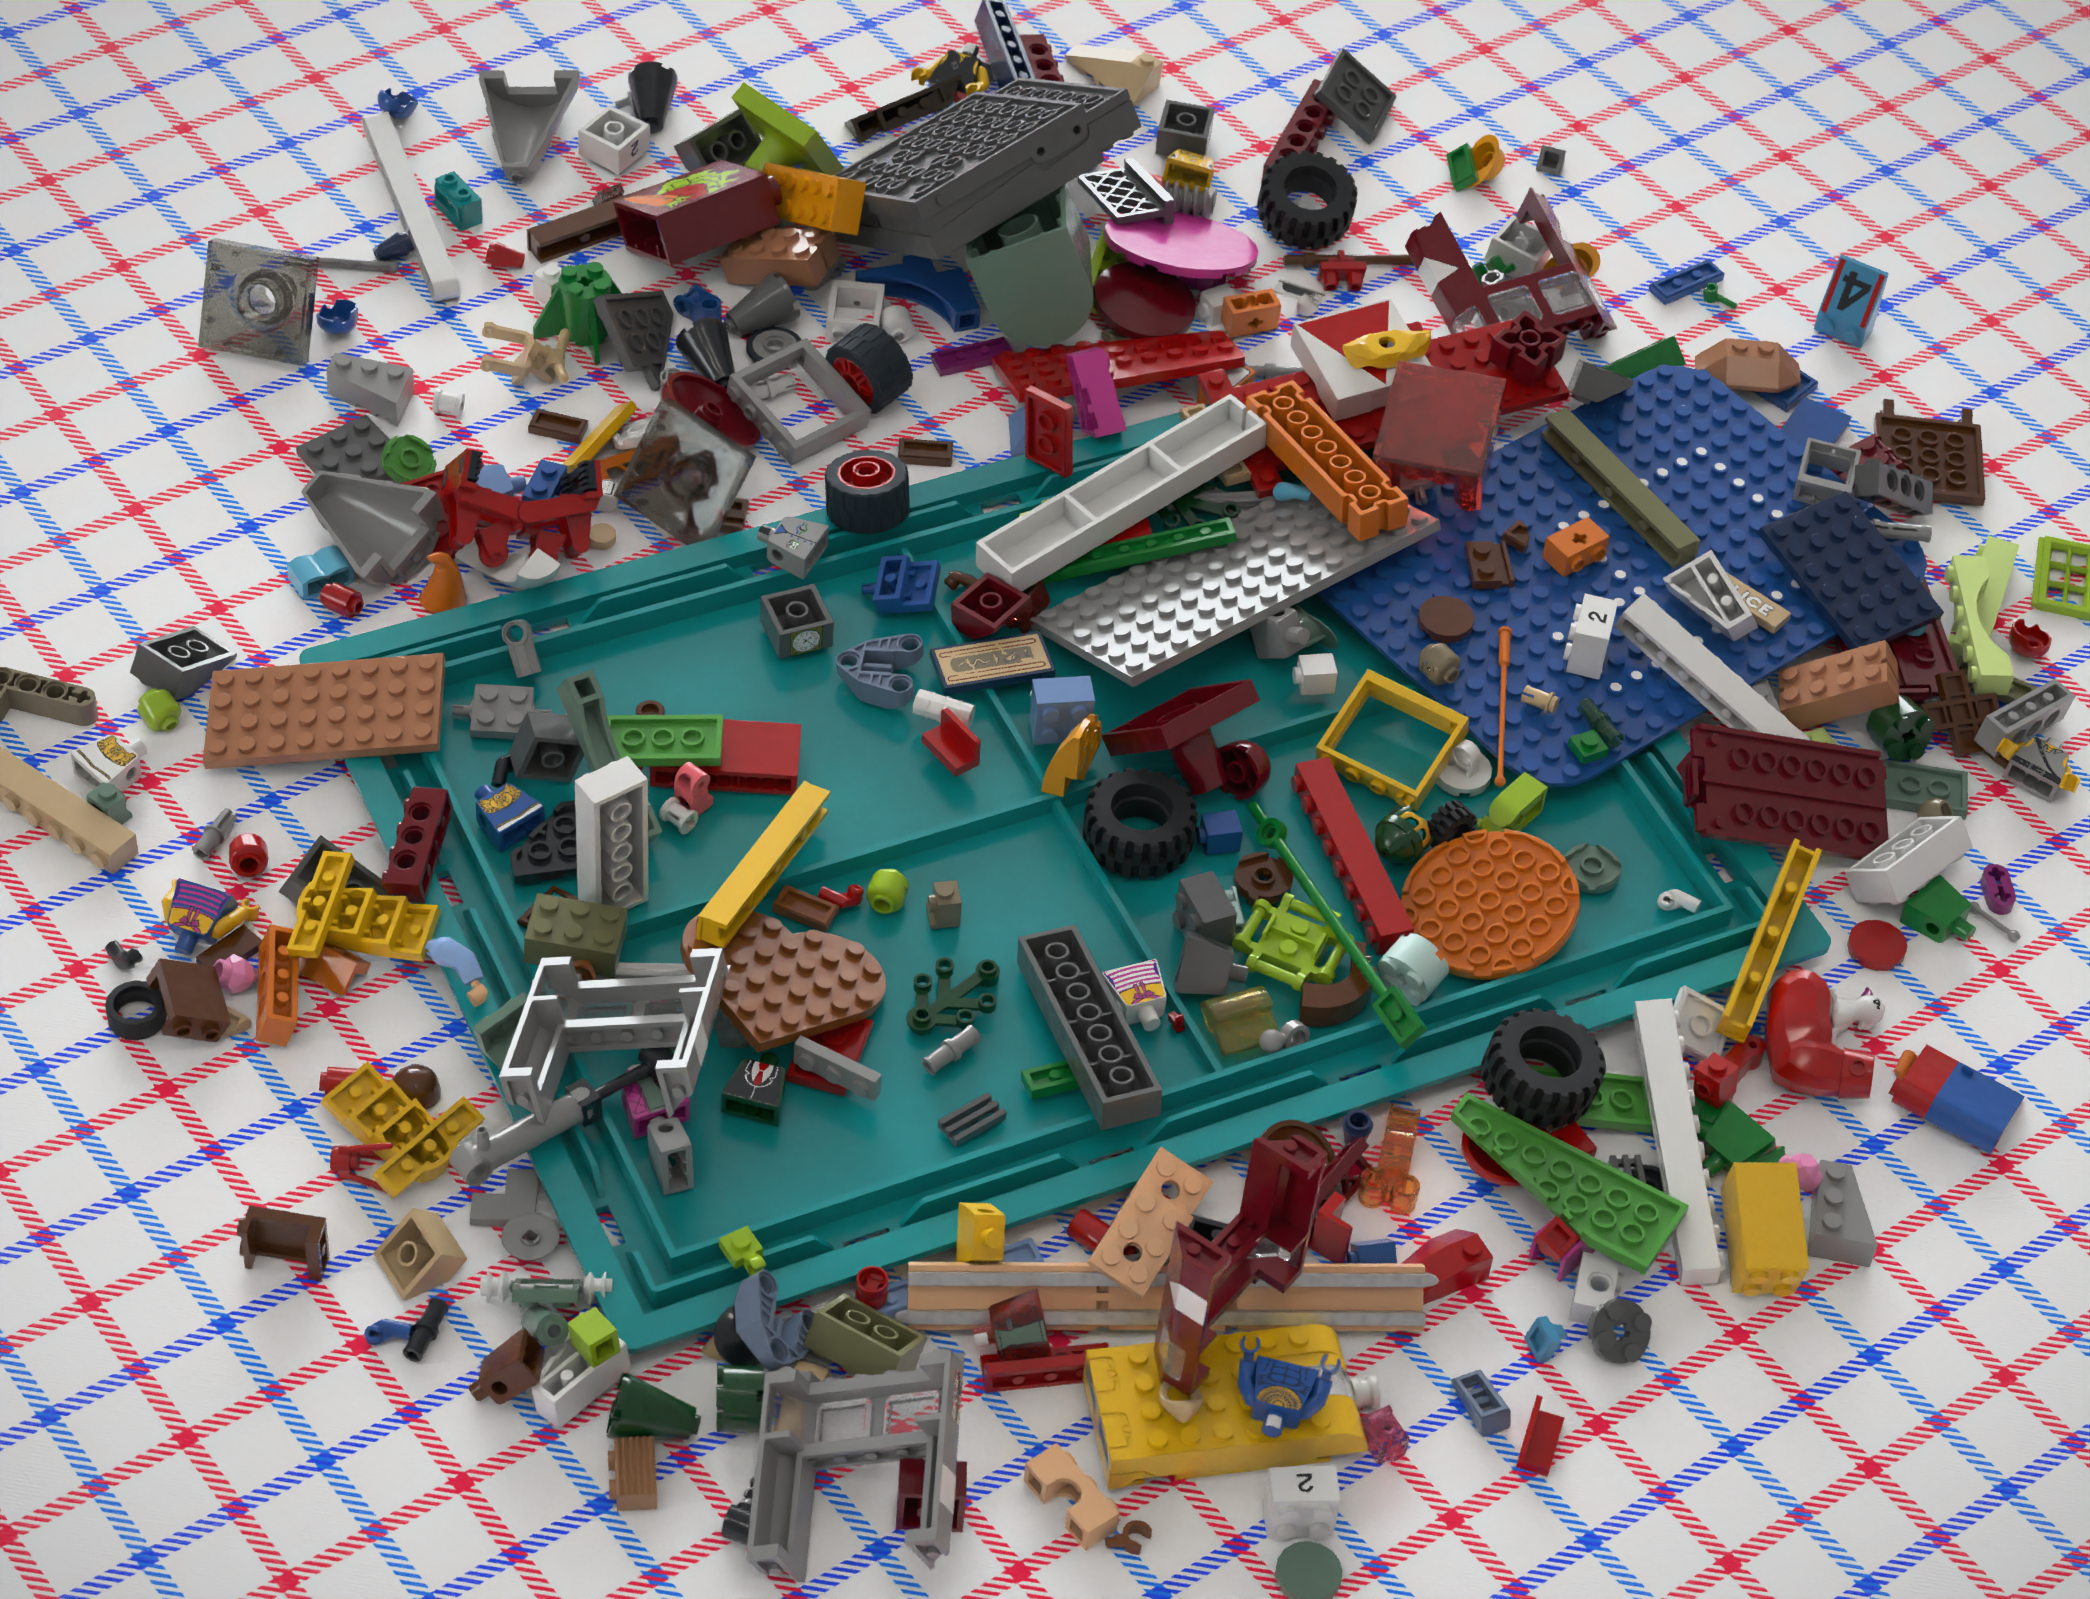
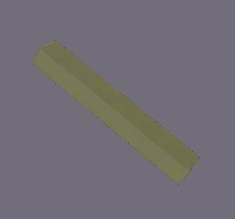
M1567 407L1545 416L1548 429L1542 432L1541 437L1673 569L1696 559L1701 540Z

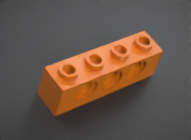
M270 924L259 946L256 1041L286 1047L297 1025L299 957L289 956L286 950L293 929Z

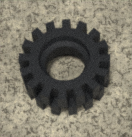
M1459 800L1448 801L1445 803V807L1441 805L1438 808V812L1436 814L1433 812L1431 815L1432 819L1427 820L1430 835L1435 837L1430 846L1434 848L1444 841L1450 842L1462 837L1463 833L1474 831L1476 828L1474 825L1477 824L1476 815Z

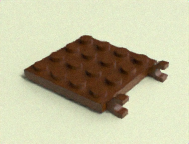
M1883 399V409L1879 413L1876 412L1874 416V434L1878 433L1882 438L1881 442L1893 450L1895 458L1903 461L1905 464L1904 470H1909V474L1922 475L1923 479L1933 482V501L1983 506L1986 498L1981 424H1973V409L1962 408L1961 419L1955 422L1895 415L1894 400Z

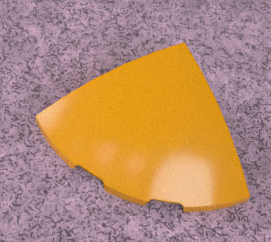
M1089 714L1061 743L1044 775L1042 792L1064 797L1072 779L1084 781L1102 740V723L1098 721V715Z

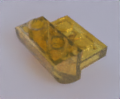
M1262 986L1208 999L1199 1004L1209 1033H1214L1222 1057L1260 1047L1259 1038L1265 1030L1275 1029L1279 1031L1271 1010L1274 1004L1270 995Z

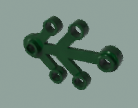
M1217 476L1210 479L1214 482L1213 484L1205 482L1170 503L1174 505L1188 526L1205 522L1203 519H1197L1191 509L1218 515L1219 519L1227 517L1232 519L1241 512V508L1235 502H1226L1222 505L1194 498L1205 491L1214 490L1218 483ZM1166 506L1156 511L1162 519L1163 527L1166 530L1179 527L1180 517L1178 514L1169 512ZM1226 510H1233L1235 513L1230 514ZM1172 519L1176 523L1170 524L1167 522V520Z
M949 958L938 959L935 967V973L938 976V1000L928 1006V993L932 988V978L925 973L917 974L914 977L913 989L916 992V1007L909 1010L906 1017V1023L910 1030L917 1035L929 1034L935 1026L959 1027L964 1030L968 1025L974 1026L975 1014L973 1011H981L985 1014L993 1013L996 1010L997 1003L995 995L983 993L978 999L963 997L979 985L982 987L995 986L999 981V966L993 960H982L976 966L973 975L950 990V977L953 975L954 963ZM945 1010H959L957 1015L941 1014ZM962 1018H968L970 1020L964 1021L962 1020Z

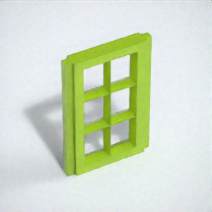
M2039 536L2031 607H2036V610L2090 621L2089 544L2050 536ZM2052 550L2067 553L2066 563L2051 561ZM2072 554L2087 557L2086 568L2071 565ZM2050 569L2065 571L2064 583L2049 580ZM2070 574L2084 575L2085 586L2071 585ZM2048 588L2063 591L2062 602L2047 599ZM2069 592L2084 595L2083 606L2069 604Z

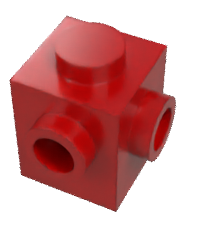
M1715 1052L1705 1061H1699L1693 1071L1694 1095L1718 1109L1736 1093L1739 1067Z

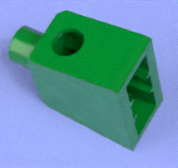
M1941 875L1936 876L1905 902L1899 920L1905 926L1937 943H1943L1952 934L1967 942L1976 931V927L1966 921L1971 909L1970 902Z

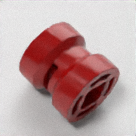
M868 1266L861 1269L856 1278L855 1299L875 1310L883 1308L888 1298V1274L877 1266Z

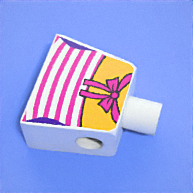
M1156 959L1102 972V976L1128 1025L1141 1022L1146 1031L1155 1030L1160 1026L1161 1021L1159 1017L1165 1013L1167 998Z

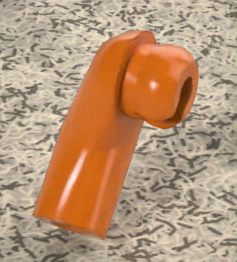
M1911 1050L1903 1051L1894 1069V1074L1897 1078L1901 1080L1904 1078L1917 1059L1915 1052Z

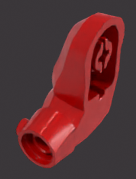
M1805 969L1791 970L1777 979L1767 992V1014L1764 1030L1766 1051L1773 1082L1790 1091L1810 1096L1838 1097V1099H1869L1875 1055L1845 1047L1842 1050L1831 1043L1832 1025L1830 1019L1834 1000L1827 982L1815 972Z

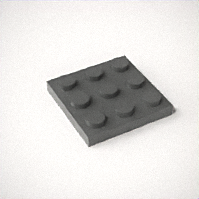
M1344 47L1337 52L1314 94L1323 105L1330 109L1367 144L1375 140L1397 98L1395 93Z
M367 415L361 416L296 447L297 456L315 474L318 471L360 475L366 479L385 481L391 479L383 468L381 459L383 448L391 439Z

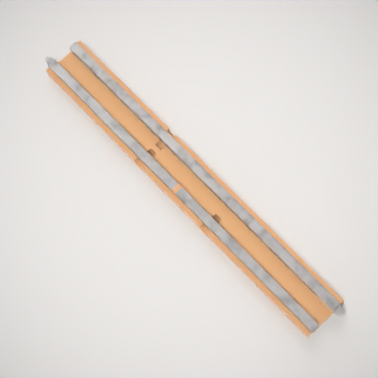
M908 1262L907 1310L897 1312L895 1319L900 1323L907 1324V1327L913 1330H995V1325H998L997 1329H1000L999 1324H993L995 1322L999 1323L997 1316L1001 1320V1325H1003L1005 1320L1002 1319V1316L1006 1313L1005 1317L1009 1318L1010 1316L1013 1321L1019 1317L1016 1322L1019 1323L1021 1321L1020 1324L1030 1321L1027 1318L1023 1319V1316L1019 1314L1024 1310V1313L1031 1317H1034L1036 1314L1032 1305L1027 1308L1029 1304L1021 1301L1024 1300L1031 1303L1034 1300L1031 1293L1033 1292L1039 1319H1043L1045 1330H1096L1098 1327L1108 1328L1109 1330H1157L1168 1263H1164L1150 1287L1140 1299L1087 1264V1262ZM1304 1263L1302 1274L1284 1294L1261 1279L1256 1284L1251 1282L1210 1329L1225 1331V1328H1236L1238 1331H1256L1308 1324H1323L1331 1327L1334 1331H1424L1426 1314L1423 1311L1424 1287L1436 1285L1439 1279L1431 1273H1425V1266L1423 1264ZM1014 1305L1013 1308H1015V1309H1017V1310H1019V1311H1016V1310H1014V1309H1011V1310H1010V1307H1012V1306Z

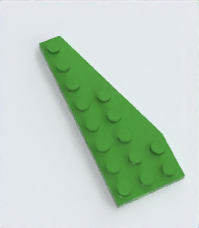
M1467 1092L1451 1112L1450 1120L1552 1214L1558 1216L1587 1246L1643 1275H1646L1687 1214L1689 1205Z

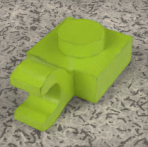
M748 1226L719 1238V1247L734 1269L744 1266L748 1274L752 1276L766 1267V1263L762 1258L763 1247Z

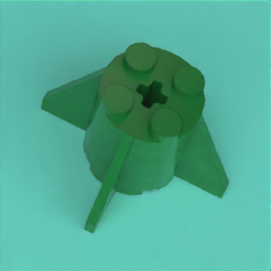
M591 262L589 264L564 266L561 269L559 284L533 326L534 339L559 336L560 331L563 328H567L570 331L569 340L574 341L575 346L589 347L595 365L600 364L599 345L605 342L608 332L602 319L597 314V308L593 300L600 295L622 294L608 272L603 269L601 263Z

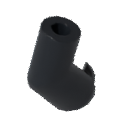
M509 754L498 758L495 763L491 781L493 787L500 788L505 785L508 774L514 771Z
M116 940L109 942L105 946L109 957L117 968L121 970L133 969L136 967L135 964L143 960L141 953L136 947H132L126 952Z

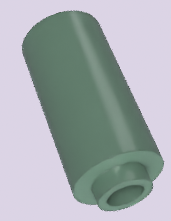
M539 1305L536 1308H528L522 1315V1328L525 1327L537 1341L545 1346L555 1347L566 1340L569 1333L567 1321L564 1317L547 1307Z

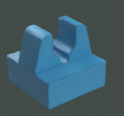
M1543 1316L1535 1319L1524 1339L1537 1362L1540 1363L1548 1362L1554 1352L1560 1349L1561 1339H1566L1568 1335L1562 1325L1552 1324L1548 1316Z

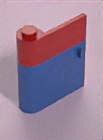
M1927 1044L1902 1080L1896 1078L1888 1093L1893 1096L1892 1103L1990 1155L2025 1097Z

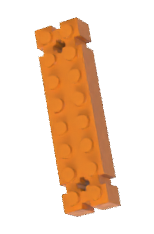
M1294 380L1275 386L1274 392L1267 393L1266 390L1246 396V412L1251 410L1267 423L1266 445L1341 523L1348 524V531L1359 542L1379 535V529L1391 531L1407 525L1409 498L1397 486L1390 488L1391 480L1310 397L1304 399V391Z

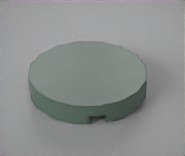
M1582 843L1572 847L1565 854L1567 863L1576 876L1579 891L1589 894H1601L1612 890L1618 884L1621 874L1620 860L1613 851L1605 846L1597 844L1594 847L1589 846V843Z
M1304 1541L1296 1542L1282 1551L1277 1559L1274 1576L1276 1582L1281 1587V1592L1289 1599H1332L1340 1589L1343 1570L1339 1558L1331 1549L1320 1543Z

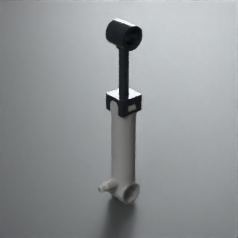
M669 1047L643 1048L638 1054V1061L641 1065L597 1089H594L584 1077L565 1087L566 1095L553 1101L545 1125L537 1121L536 1115L531 1113L490 1136L485 1127H479L476 1134L477 1143L468 1141L457 1146L451 1153L449 1162L469 1186L481 1185L488 1180L493 1170L579 1123L585 1128L603 1118L602 1100L647 1075L649 1077L652 1076L658 1082L655 1071L657 1061L672 1060L674 1053Z

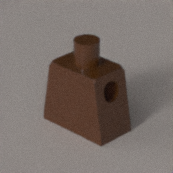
M523 1327L482 1360L479 1378L469 1385L471 1395L479 1402L490 1396L496 1404L502 1405L535 1386L540 1381L545 1349Z

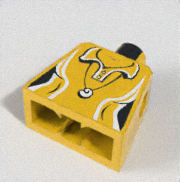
M1177 149L1168 156L1161 181L1166 182L1169 180V183L1173 185L1178 181L1180 187H1184L1188 183L1191 190L1194 189L1195 185H1198L1199 192H1203L1205 187L1210 188L1214 173L1213 160L1207 156Z

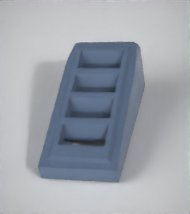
M1481 1369L1451 1379L1452 1386L1482 1437L1506 1430L1511 1426L1510 1408ZM1480 1385V1387L1469 1391L1467 1390L1470 1387Z

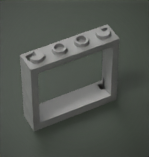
M808 338L731 374L726 391L731 397V401L741 408L745 417L755 424L760 430L761 435L770 441L776 448L777 453L782 455L791 466L867 428L872 411ZM796 363L806 371L845 415L798 440L791 435L749 387Z

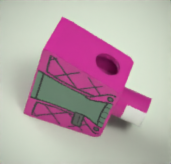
M640 1064L632 1065L626 1070V1072L632 1070ZM647 1075L621 1089L622 1105L634 1139L647 1135V1126L653 1118L661 1116L669 1119L659 1082L652 1076L649 1077ZM688 1097L680 1103L670 1118H678L681 1123L689 1121L690 1100Z

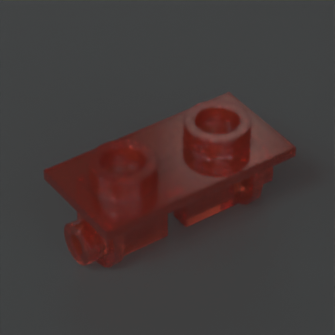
M1043 579L1036 586L1032 585L1024 590V593L1031 597V601L1005 623L1006 627L1010 629L1014 627L1020 628L1022 634L1029 632L1031 625H1033L1030 619L1036 618L1051 602Z

